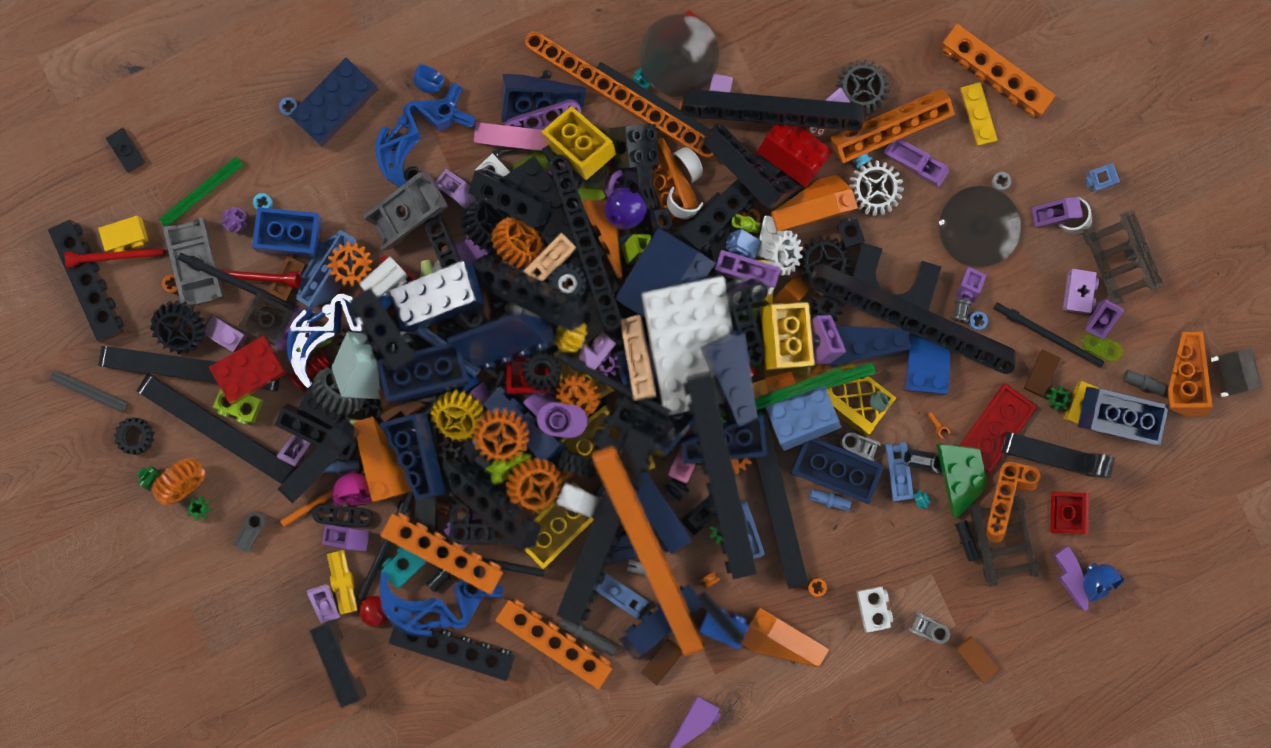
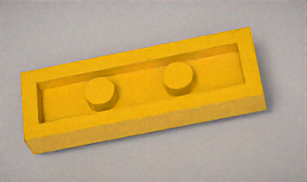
M981 82L961 87L960 92L976 146L996 142L998 139Z

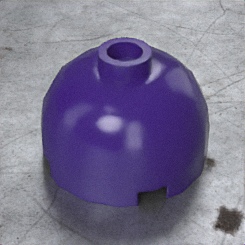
M620 187L614 190L605 202L604 212L606 218L614 227L621 230L636 227L644 220V215L647 213L642 197L637 192L633 194L627 187Z

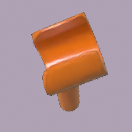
M932 412L927 414L936 427V435L944 439L940 434L942 429H945L950 435L949 428L942 426Z

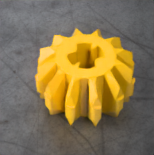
M585 324L572 332L560 326L555 328L556 334L554 338H556V343L554 344L559 349L565 352H577L578 348H582V343L585 341L584 338L587 334Z

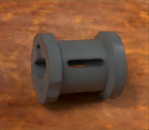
M956 298L954 301L956 303L954 314L951 315L950 319L968 323V312L973 302Z

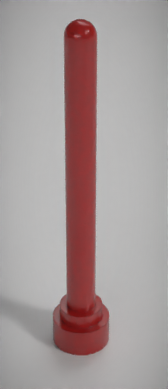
M164 248L82 255L68 251L64 252L66 268H74V265L85 262L164 256L166 251Z
M221 270L241 280L281 282L292 288H299L301 284V274L298 271H290L284 275Z

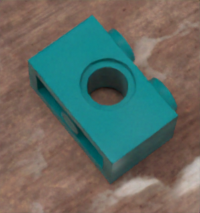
M402 547L397 549L399 554L394 559L389 557L382 564L384 568L380 571L387 572V579L397 589H400L428 562ZM401 558H405L409 562L406 570H402L399 567L398 563Z

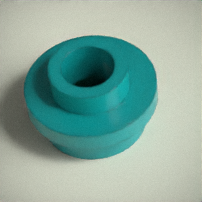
M921 489L918 490V493L914 494L918 508L928 509V504L931 501L927 492H923Z

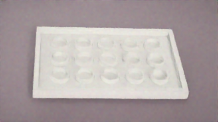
M723 276L642 293L661 405L671 410L669 415L689 411L687 403H691L690 395L685 396L683 383H686V376L710 371L700 347L733 332ZM712 377L718 404L723 403Z

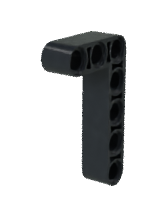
M714 124L703 139L704 144L767 208L773 209L796 196L804 187L789 175L776 179L722 124Z
M347 418L340 421L324 436L322 443L277 490L293 504L361 432Z
M1011 432L1005 433L1001 452L1096 478H1110L1115 457L1099 453H1085Z

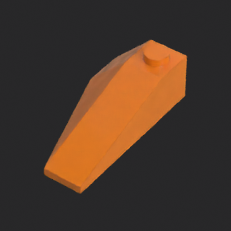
M659 138L657 140L659 165H652L654 188L661 207L668 209L667 197L671 188L675 187L672 199L679 207L687 210L698 208L699 203L693 189L664 138ZM670 212L672 225L688 220L678 218ZM658 217L659 223L663 226V220Z
M838 175L818 179L771 212L776 231H784L845 215L858 209L852 188Z
M585 200L582 203L588 221L603 251L606 253V257L620 285H623L624 275L618 228L614 227L606 218L604 211L607 200Z
M1182 332L1168 387L1170 410L1186 417L1208 416L1212 409L1203 332Z
M370 417L353 422L354 426L361 432L357 436V441L372 502L412 492L405 478L406 474L402 466H399L396 458L398 457L393 447H390L386 434L382 431L375 418Z
M761 607L757 608L748 623L749 627L745 634V639L741 643L755 653L816 667L821 665L829 651L825 646Z

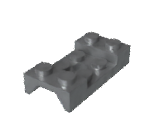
M419 172L365 213L363 217L377 228L382 238L381 250H391L402 242L407 234L427 219L437 216L448 205L429 172ZM402 206L406 210V214L404 217L400 213Z
M201 217L193 222L163 227L181 305L187 302V306L190 307L225 298L221 279L201 270L198 272L189 267L188 264L177 260L181 252L190 257L195 256L202 259L205 264L216 268L206 219Z

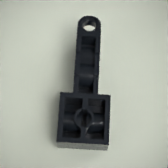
M655 124L609 128L610 140L613 142L616 155L612 158L613 169L622 170L625 183L622 187L629 188V191L633 194L637 192L644 200L647 208L644 220L636 227L629 229L631 236L633 234H640L638 227L642 228L644 234L652 235L649 217L656 230L657 228L663 231L669 229L672 226L669 209L661 207L653 182L652 165H659ZM658 217L663 220V226L659 223Z

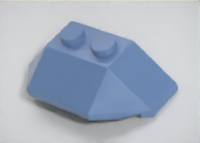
M339 230L337 234L321 243L318 248L317 258H312L301 274V284L298 288L297 300L310 308H314L331 301L339 293L343 286L342 281L336 283V276H330V272L333 269H328L327 265L332 263L328 260V257H334L332 250L338 251L339 244L346 247V243L349 242L350 246H354L355 238ZM345 253L342 254L338 258V260H341L345 256ZM349 257L348 268L350 269L351 273L353 263L351 261V258ZM338 270L341 275L348 277L344 271Z

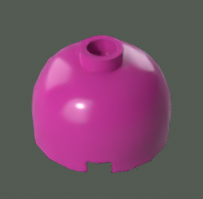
M348 471L344 476L340 477L333 487L335 505L343 506V503H349V507H355L370 503L371 495L366 476L358 474L357 471Z

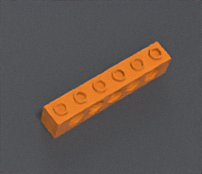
M959 24L955 25L940 46L943 49L942 52L947 57L957 59L961 67L966 70H972L976 73L975 76L979 80L990 83L994 91L999 94H1005L1012 104L1023 107L1025 109L1024 112L1032 118H1039L1056 96ZM959 45L967 46L968 52L962 53L959 50ZM975 57H982L985 64H977ZM992 69H998L1001 72V76L995 77L992 74ZM1008 81H1015L1017 89L1010 88ZM1026 92L1034 96L1033 101H1028L1025 98Z
M939 89L863 122V127L858 131L844 130L831 136L830 140L835 154L842 163H845L955 115L950 97L942 89Z
M400 512L398 515H391L380 536L488 594H493L504 573L500 571L501 566L492 561L489 564L481 561L483 558L481 555L473 551L471 554L463 551L465 547L456 542H453L452 545L445 541V536L437 532L434 535L427 532L428 527L419 522L416 525L408 522L410 518ZM405 527H409L412 530V535L408 539L403 538L401 535L402 529ZM426 536L430 539V545L428 548L423 549L420 546V539ZM442 546L448 548L449 554L446 558H440L438 555V549ZM460 556H464L467 559V565L464 568H459L456 565V560ZM477 566L485 568V575L482 578H478L474 574Z
M515 598L514 601L509 599L495 621L599 690L613 668L610 666L611 661L602 655L598 658L592 654L594 652L593 649L585 644L580 646L575 642L576 638L569 633L564 635L559 632V627L551 621L547 624L541 620L542 615L532 610L529 612L524 608L525 604ZM517 614H524L527 620L524 625L516 623L515 617ZM535 625H540L543 628L544 633L542 636H535L533 634L532 628ZM558 637L561 640V645L558 648H553L549 643L550 638ZM568 649H576L578 657L576 659L568 658L566 654ZM586 660H593L596 667L588 671L584 668V662Z

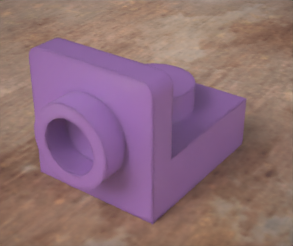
M968 267L955 295L974 303L981 292L987 275Z

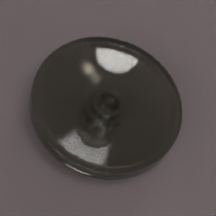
M673 14L663 17L655 22L642 38L638 54L640 70L645 80L654 89L665 95L680 97L684 96L686 90H700L711 80L716 71L719 61L717 39L704 22L693 16Z
M973 186L959 191L945 204L939 218V236L945 250L956 261L970 267L984 268L1003 261L1013 252L1021 234L1020 215L1014 203L1001 191L987 186Z

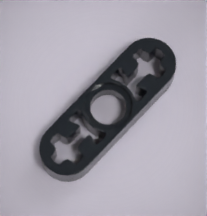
M319 505L312 512L313 519L320 524L368 526L373 520V514L367 508ZM321 508H323L324 512L332 513L331 509H335L333 512L334 521H330L331 517H324L321 520V517L317 516V512H321ZM340 510L348 512V519L344 522L339 521L337 518V513ZM352 510H355L354 515H361L362 511H365V515L369 518L364 523H361V519H354V523H351L353 517Z

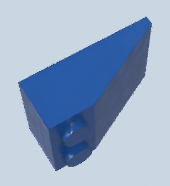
M909 332L911 349L907 353L904 391L939 395L948 394L950 350Z

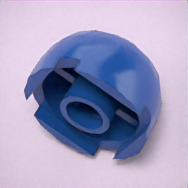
M1094 563L1086 568L1087 573L1084 575L1083 588L1088 601L1094 602L1107 596L1113 587L1115 590L1123 584L1124 579L1115 567L1109 564L1097 565Z

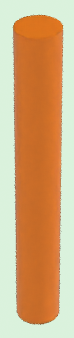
M333 488L281 519L280 522L283 527H286L332 498Z

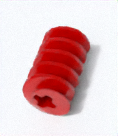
M320 348L319 356L313 352L314 360L309 358L307 360L306 373L311 382L320 370H324V368L331 369L332 367L330 360ZM292 368L294 375L287 372V376L298 389L305 392L306 386Z

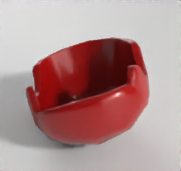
M380 596L367 597L359 606L358 614L361 621L368 626L378 627L388 621L381 607Z

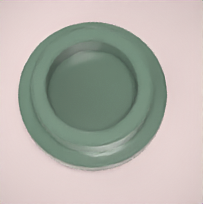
M883 392L871 394V406L879 412L885 411L886 407L889 406L887 396Z

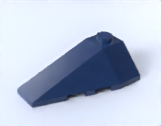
M502 74L500 90L501 122H506L510 118L571 99L576 100L580 108L584 107L586 87L522 74Z

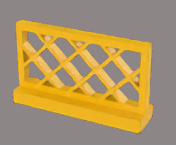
M819 364L809 378L816 376L817 373L828 372L833 369L828 370L827 364H825V369H821L824 364ZM853 364L839 368L841 369V371H844L847 369L855 368L856 366ZM869 376L842 384L843 396L834 395L832 388L826 389L836 415L863 437L870 435L896 399L894 395ZM860 382H868L871 385L872 392L861 393ZM856 383L858 394L847 395L846 384ZM875 389H877L890 399L889 406L880 413L873 407L863 408L862 396H871V394L875 393ZM858 397L860 408L852 409L849 406L848 398ZM875 410L876 418L872 423L865 419L864 411Z

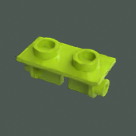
M521 452L522 455L520 457L513 456V462L509 458H507L506 463L503 460H498L497 463L493 462V465L485 469L493 473L491 480L494 484H501L509 479L510 470L512 474H515L513 467L519 469L520 462L524 465L527 464V458H531V455Z

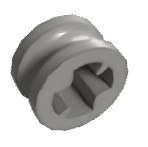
M999 172L994 175L991 181L993 188L997 191H1004L1011 185L1010 175L1006 172ZM1000 176L1001 179H1006L1004 187L996 183L999 180L997 177Z

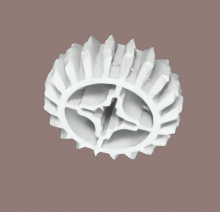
M869 161L867 162V169L864 165H861V172L858 170L853 172L857 178L851 177L849 180L854 183L849 186L854 190L853 194L854 197L856 196V203H860L858 210L860 211L865 207L866 215L870 212V209L873 216L877 215V210H879L881 215H884V208L891 212V205L895 207L898 205L895 199H902V196L897 192H903L904 188L897 185H900L903 180L895 179L900 175L899 172L892 174L891 172L894 167L891 166L887 170L886 162L882 164V167H879V161H875L873 167ZM870 173L882 174L877 180H873L870 177L867 178L865 175ZM887 179L892 187L891 196L887 194L888 191L884 188V183ZM860 181L864 183L868 190L864 198L860 192ZM882 181V183L879 185L880 188L870 196V193L872 192L873 188L871 187V185H878V183ZM873 197L886 200V202L881 204H873L869 201Z

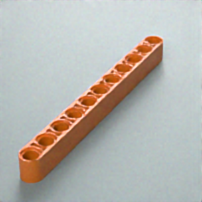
M531 32L526 36V47L536 57L644 124H655L657 132L678 145L691 149L699 158L710 160L715 156L713 153L704 154L701 150L705 146L703 142L705 135L542 34ZM533 39L540 41L537 47H532L529 43ZM551 49L558 52L554 58L546 55ZM567 60H572L575 63L572 68L564 67V63ZM583 71H590L592 76L589 79H583L581 73ZM605 81L609 84V87L606 90H601L598 88V84ZM618 92H623L626 94V98L619 101L615 98V95ZM635 103H641L644 108L641 111H635L632 106ZM657 113L661 119L658 122H653L649 118L650 115ZM675 124L678 130L675 133H671L667 130V126ZM686 135H693L695 141L691 144L686 143L684 140Z
M612 445L593 453L596 467L683 654L687 657L705 650V643L615 448Z

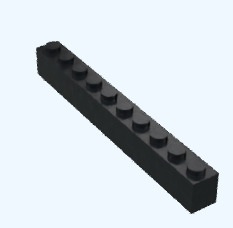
M707 371L686 376V383H683L685 396L690 395L691 403H687L690 416H695L696 423H692L695 436L699 435L701 442L697 443L699 455H704L705 463L701 464L704 476H709L710 482L706 483L708 494L713 495L714 502L711 503L713 515L717 514L719 522H715L718 535L722 534L724 540L720 542L722 554H727L728 561H725L727 574L731 573L732 579L756 575V566L711 372Z
M636 425L630 428L619 456L635 493L636 491L639 492L643 485L642 475L648 471L651 461H649L651 453H655L659 444L656 442L659 435ZM607 488L556 614L576 625H580L583 621L588 620L591 614L589 607L597 599L599 592L596 590L598 585H601L605 579L606 573H604V570L613 559L612 550L620 542V530L625 528Z

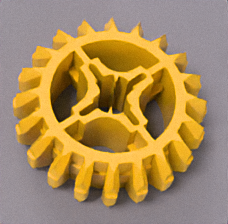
M448 390L445 394H441L433 403L430 413L433 415L431 416V421L436 423L434 428H439L438 434H445V438H452V442L456 439L460 443L464 439L469 442L475 436L472 432L474 428H477L475 426L476 421H481L480 416L482 414L486 416V412L483 411L484 405H479V399L474 400L472 394L469 396L465 395V391L460 394L457 390L453 391V393Z

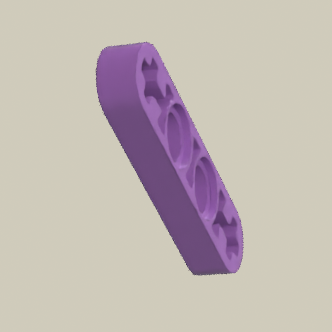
M566 100L510 118L505 122V125L510 126L514 124L517 127L521 125L520 121L523 120L525 128L545 129L553 122L546 118L548 112L555 111L559 117L561 115L559 108H562L564 112L568 109V106L572 105V107L577 108L576 110L581 113V109L576 100ZM535 117L539 122L537 126L530 127L527 124V120Z

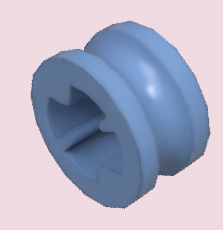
M291 97L283 98L279 103L280 111L285 116H289L298 106V103ZM287 102H291V105L294 104V108H291V112H287L286 109H283V107L287 105Z
M977 311L969 316L968 324L972 329L981 330L987 326L988 318L985 313ZM974 316H976V318L979 316L982 317V326L980 324L977 326L974 325Z

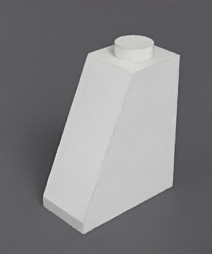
M565 484L557 504L595 519L602 499Z

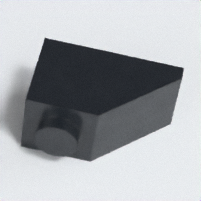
M708 495L681 519L693 535L718 516L717 514L713 515L711 503L714 502L713 495Z

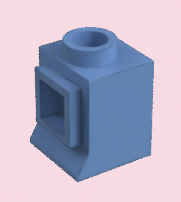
M1113 163L1091 170L1086 173L1085 183L1088 189L1092 190V193L1114 186L1120 182ZM1105 172L1108 181L1100 183L1097 174Z
M741 229L728 235L725 248L730 253L755 259L761 240Z

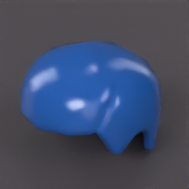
M420 64L413 74V82L421 92L433 94L441 89L444 77L434 68Z

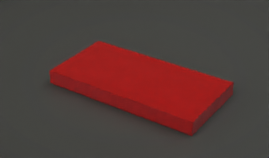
M1003 383L959 445L980 449L984 470L991 473L1005 454L1001 452L1005 433L1019 434L1038 406L1006 383Z

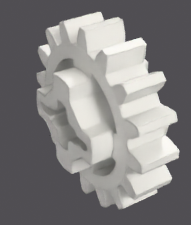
M777 231V234H772L773 240H768L769 248H765V251L768 252V255L765 256V259L769 260L767 264L780 267L779 275L783 276L790 275V271L795 272V265L799 266L798 259L802 258L800 251L803 250V247H799L801 240L796 239L797 234H793L792 231Z

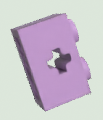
M1078 269L1068 271L1063 311L1087 315L1091 313V310L1095 309L1096 298H1093L1094 290H1097L1099 278H1096L1097 272ZM1081 288L1082 291L1085 292V295L1081 296V293L1078 292V290Z

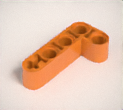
M1006 462L1002 465L986 530V536L991 542H1000L1005 536L1015 490L1033 491L1037 488L1040 472L1036 468L1015 462ZM1005 472H1012L1014 476H1006ZM1031 476L1035 481L1029 482L1025 477ZM1007 490L1010 494L1003 495L1000 491ZM996 509H1003L1006 513L998 514ZM996 523L1000 524L998 533L994 532Z

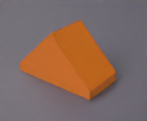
M796 274L773 299L772 305L777 303H797L811 287L805 284V281Z

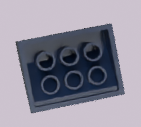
M657 228L614 299L646 319L642 293L704 280L715 262Z
M519 312L448 339V343L475 367H481L484 370L494 369L499 363H511L514 361L513 358L518 356L520 358L530 356L532 351H543L549 348L548 345L556 343L550 321L542 317Z

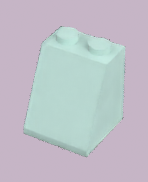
M347 332L332 365L341 397L380 399L378 394L380 384L377 362L368 336L364 333Z

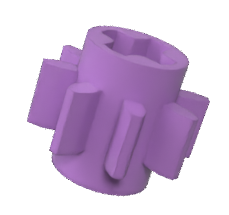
M231 207L230 210L226 209L221 215L224 218L221 223L229 232L237 233L247 226L245 222L247 219L246 214L240 208Z
M609 352L598 365L600 368L597 371L600 373L604 372V375L607 377L611 373L616 376L614 371L616 368H621V366L615 363L619 358L614 357L612 359L611 352ZM610 360V363L613 364V366L609 367L608 370H606V368L603 366V363H607V361Z

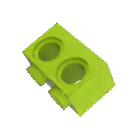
M220 388L213 408L218 409L217 413L226 417H229L230 414L237 417L236 421L248 425L249 422L255 423L264 400L249 395L227 408L224 405L226 397ZM246 404H250L252 407V411L248 415L243 413V407Z

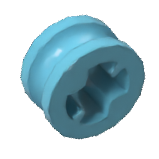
M868 153L854 158L852 162L856 163V168L859 169L861 165L867 164L873 158L869 157Z
M259 193L253 199V206L257 209L260 206L258 203L259 199L267 198L265 201L268 204L267 206L263 205L262 208H272L273 201L267 194Z

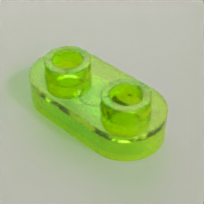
M1087 333L1083 337L1082 345L1084 349L1108 362L1117 361L1123 354L1122 346L1108 337H1105L1103 340L1092 333ZM1090 339L1095 340L1096 344L1094 346L1090 345ZM1109 348L1114 350L1113 355L1108 354Z

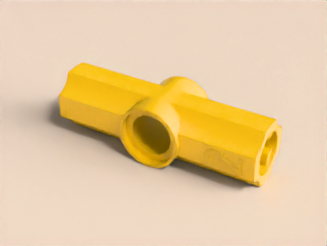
M345 550L327 554L331 572V587L333 593L336 594L340 615L357 611L358 606L354 593L355 583L352 572L349 571Z

